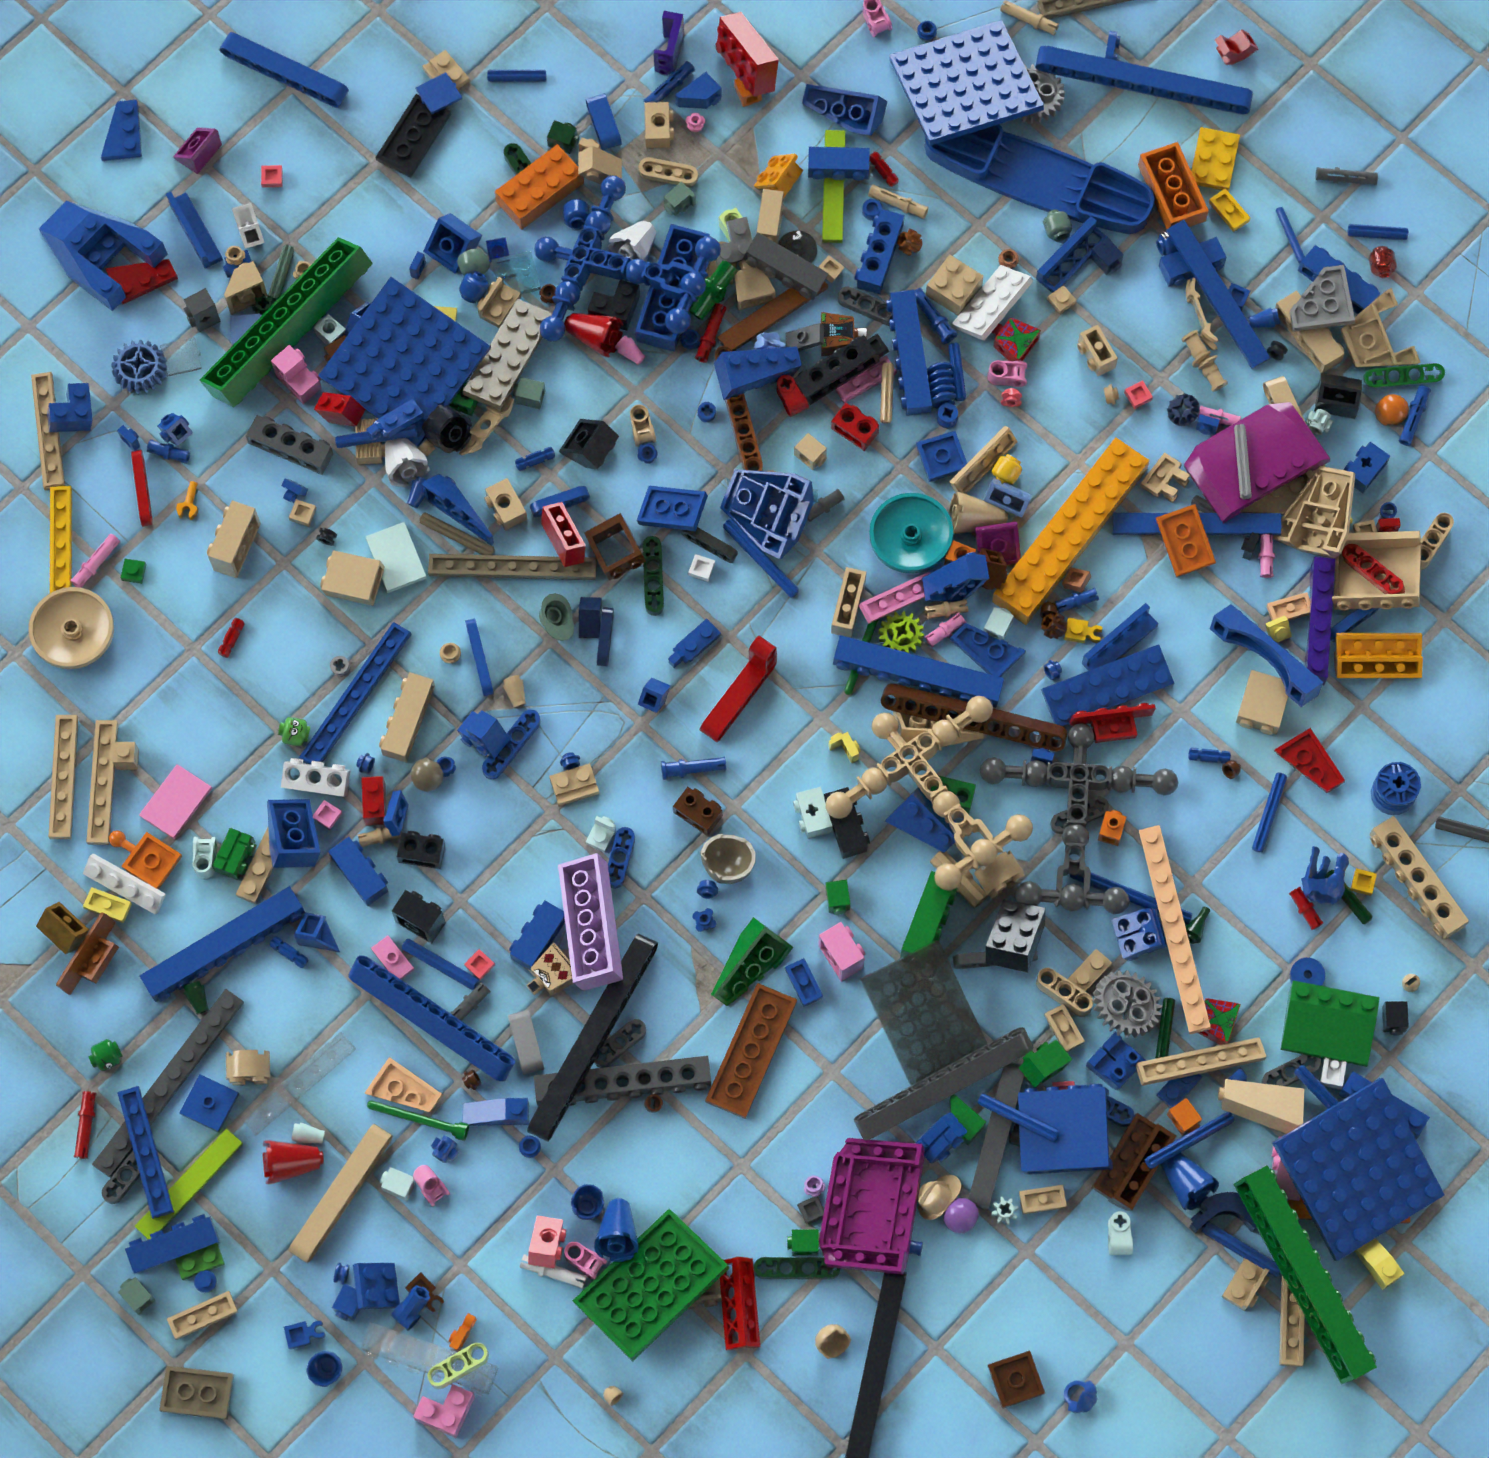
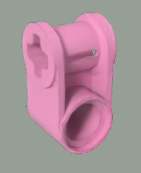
M864 0L862 13L871 35L876 37L880 32L891 31L892 23L881 1ZM868 7H874L876 9L869 10Z
M996 360L990 364L987 379L992 385L1026 386L1025 370L1027 369V363L1023 361ZM993 371H1000L1002 374L996 375Z
M421 1165L414 1171L413 1178L421 1189V1193L432 1207L444 1195L448 1196L450 1194L443 1182L428 1165Z
M578 1242L568 1243L565 1247L564 1255L566 1261L593 1280L597 1278L596 1274L602 1265L607 1263L605 1258L599 1257L596 1252L589 1250ZM577 1248L581 1254L578 1258H571L568 1255L569 1250Z

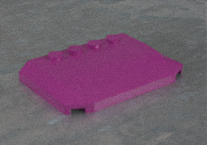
M1286 402L1267 404L1200 443L1194 448L1184 463V468L1190 474V477L1214 512L1217 513L1222 523L1240 514L1244 508L1309 470L1313 472L1320 466L1330 462V457L1292 403ZM1244 424L1246 428L1252 494L1250 499L1240 498L1234 432L1235 425Z
M847 1138L842 1150L837 1152L833 1158L819 1244L825 1258V1264L827 1267L903 1274L908 1262L924 1165V1146L915 1143Z

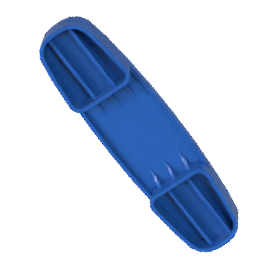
M1000 124L931 146L925 137V153L931 161L978 185L1047 212L1056 209L1064 211L1068 214L1069 219L1085 223L1092 216L1097 220L1096 227L1124 234H1134L1143 230L1151 216L1154 195L1147 184L1106 163L1099 162L1093 165L1052 147L1004 132Z

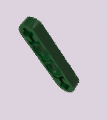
M648 536L643 541V556L646 560L643 562L645 608L648 614L656 616L664 610L662 546L658 537ZM652 542H653L654 545H655V547H654V554H655V556H654V555H651V556H650V547H648V546H650V543H652ZM655 561L659 564V567L652 571L647 568V564ZM651 581H657L660 586L656 590H651L648 588V584ZM652 596H656L657 609H652V606H650L652 605Z
M762 1257L754 1263V1273L761 1279L831 1280L838 1277L840 1268L833 1270V1274H828V1270H821L822 1275H817V1262H821V1267H827L824 1261L825 1258ZM773 1262H777V1274H773V1269L766 1270L765 1274H762L761 1270L757 1269L762 1263H766L767 1267H773ZM787 1262L792 1265L791 1273H781L779 1268L782 1263ZM812 1263L815 1267L812 1274L803 1273V1264Z

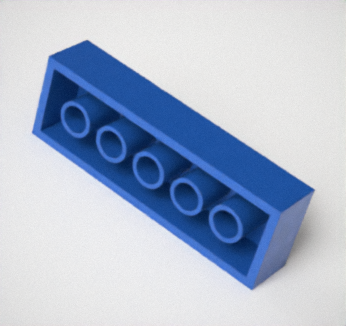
M671 224L658 263L669 265L670 262L675 261L691 266L693 269L698 259L695 253L696 243L703 237H710V234ZM677 276L670 283V286L680 288L683 276ZM650 285L635 329L636 342L675 352L681 334H674L667 329L665 317L670 310L677 308L680 300L667 298L663 291L655 289Z

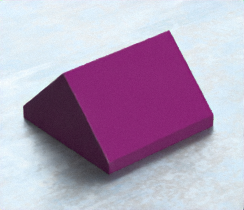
M197 127L173 158L198 174L222 145L218 131L213 128Z

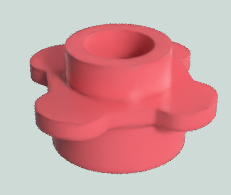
M1009 388L1002 393L1003 400H1001V404L1003 406L1018 407L1021 405L1020 398H1022V394L1017 389Z

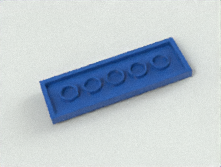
M1158 644L1042 688L1041 691L1054 724L1065 726L1070 724L1072 715L1078 711L1095 712L1100 708L1110 709L1173 685L1174 681Z

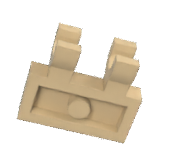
M1164 452L1143 479L1140 487L1156 497L1162 493L1167 500L1173 503L1178 497V490L1168 485L1172 478H1175L1185 488L1190 482L1188 479L1190 474L1180 469L1181 462Z

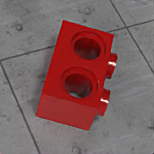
M845 403L831 420V429L865 451L878 435L879 424L873 417H867L861 413L857 406ZM846 417H850L853 420L851 422H845L843 419ZM865 428L870 432L861 433L860 430Z

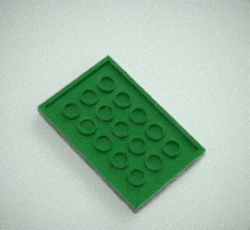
M670 1209L637 1238L639 1250L634 1253L632 1259L623 1262H612L572 1300L632 1362L730 1269L728 1264Z

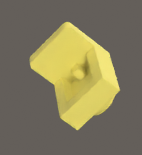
M848 732L844 734L837 733L830 738L831 740L828 743L830 750L842 746L851 763L859 760L861 749L856 740L852 741Z

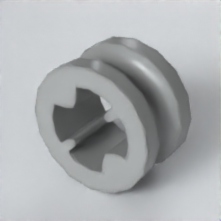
M337 656L330 662V668L336 676L342 677L349 673L350 664L345 657ZM339 662H343L345 666L344 669L341 668V671H338L335 666Z

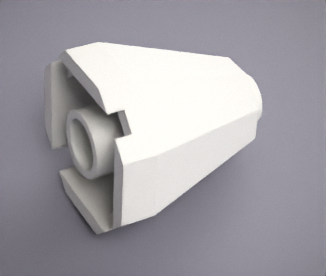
M640 221L613 234L609 239L608 251L621 254L624 258L630 257L631 260L642 259L647 262L656 237L654 225L650 222Z
M407 438L385 442V468L391 485L405 488L410 486L408 482L415 480L416 476L424 478L430 471L425 455Z

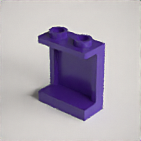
M664 11L662 16L663 37L669 38L666 51L654 49L653 53L654 71L665 76L670 75L673 71L675 72L684 37L683 14Z

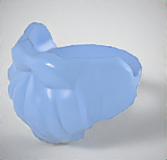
M763 332L757 335L754 349L784 348L786 345L781 342L778 333Z

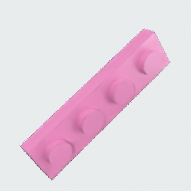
M930 572L860 603L858 606L868 624L925 598L922 578L929 575Z

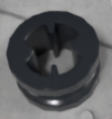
M1272 341L1271 347L1267 348V353L1276 360H1282L1284 358L1283 354H1286L1288 349L1282 343Z
M320 528V535H317L316 539L323 544L333 546V539H336L337 534L330 529Z

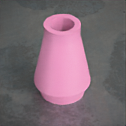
M626 335L615 346L618 350L617 353L635 362L637 365L646 357L631 337L628 338Z

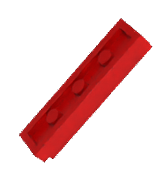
M734 1257L726 1259L724 1261L728 1265L732 1264V1274L729 1277L726 1271L720 1277L726 1350H735L739 1348L761 1347L753 1258ZM731 1286L734 1288V1296L732 1299L729 1298L728 1292ZM733 1308L736 1310V1318L734 1321L731 1320L730 1315ZM736 1331L739 1343L733 1344L732 1336Z

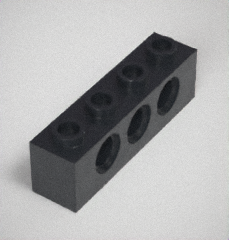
M862 335L861 337L854 338L845 347L838 348L826 359L819 360L810 369L801 371L794 380L811 405L874 366L880 360L865 335ZM858 355L854 360H849L851 356ZM835 366H840L838 370L832 371ZM823 377L820 381L814 382L816 378Z

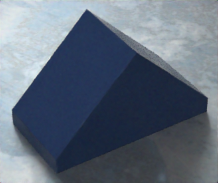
M602 597L580 598L579 638H599Z

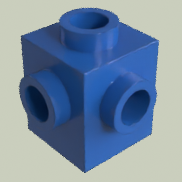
M174 413L164 416L161 419V423L157 425L161 431L159 435L166 443L171 442L177 446L193 433L188 427L189 422L185 417Z

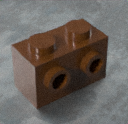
M981 548L979 555H986L989 579L981 586L988 590L1000 589L1001 584L1005 583L1007 579V565L1002 553Z
M687 787L673 805L674 814L706 836L711 833L723 817L722 807L713 800L708 801L705 799L704 794L696 788L692 790Z

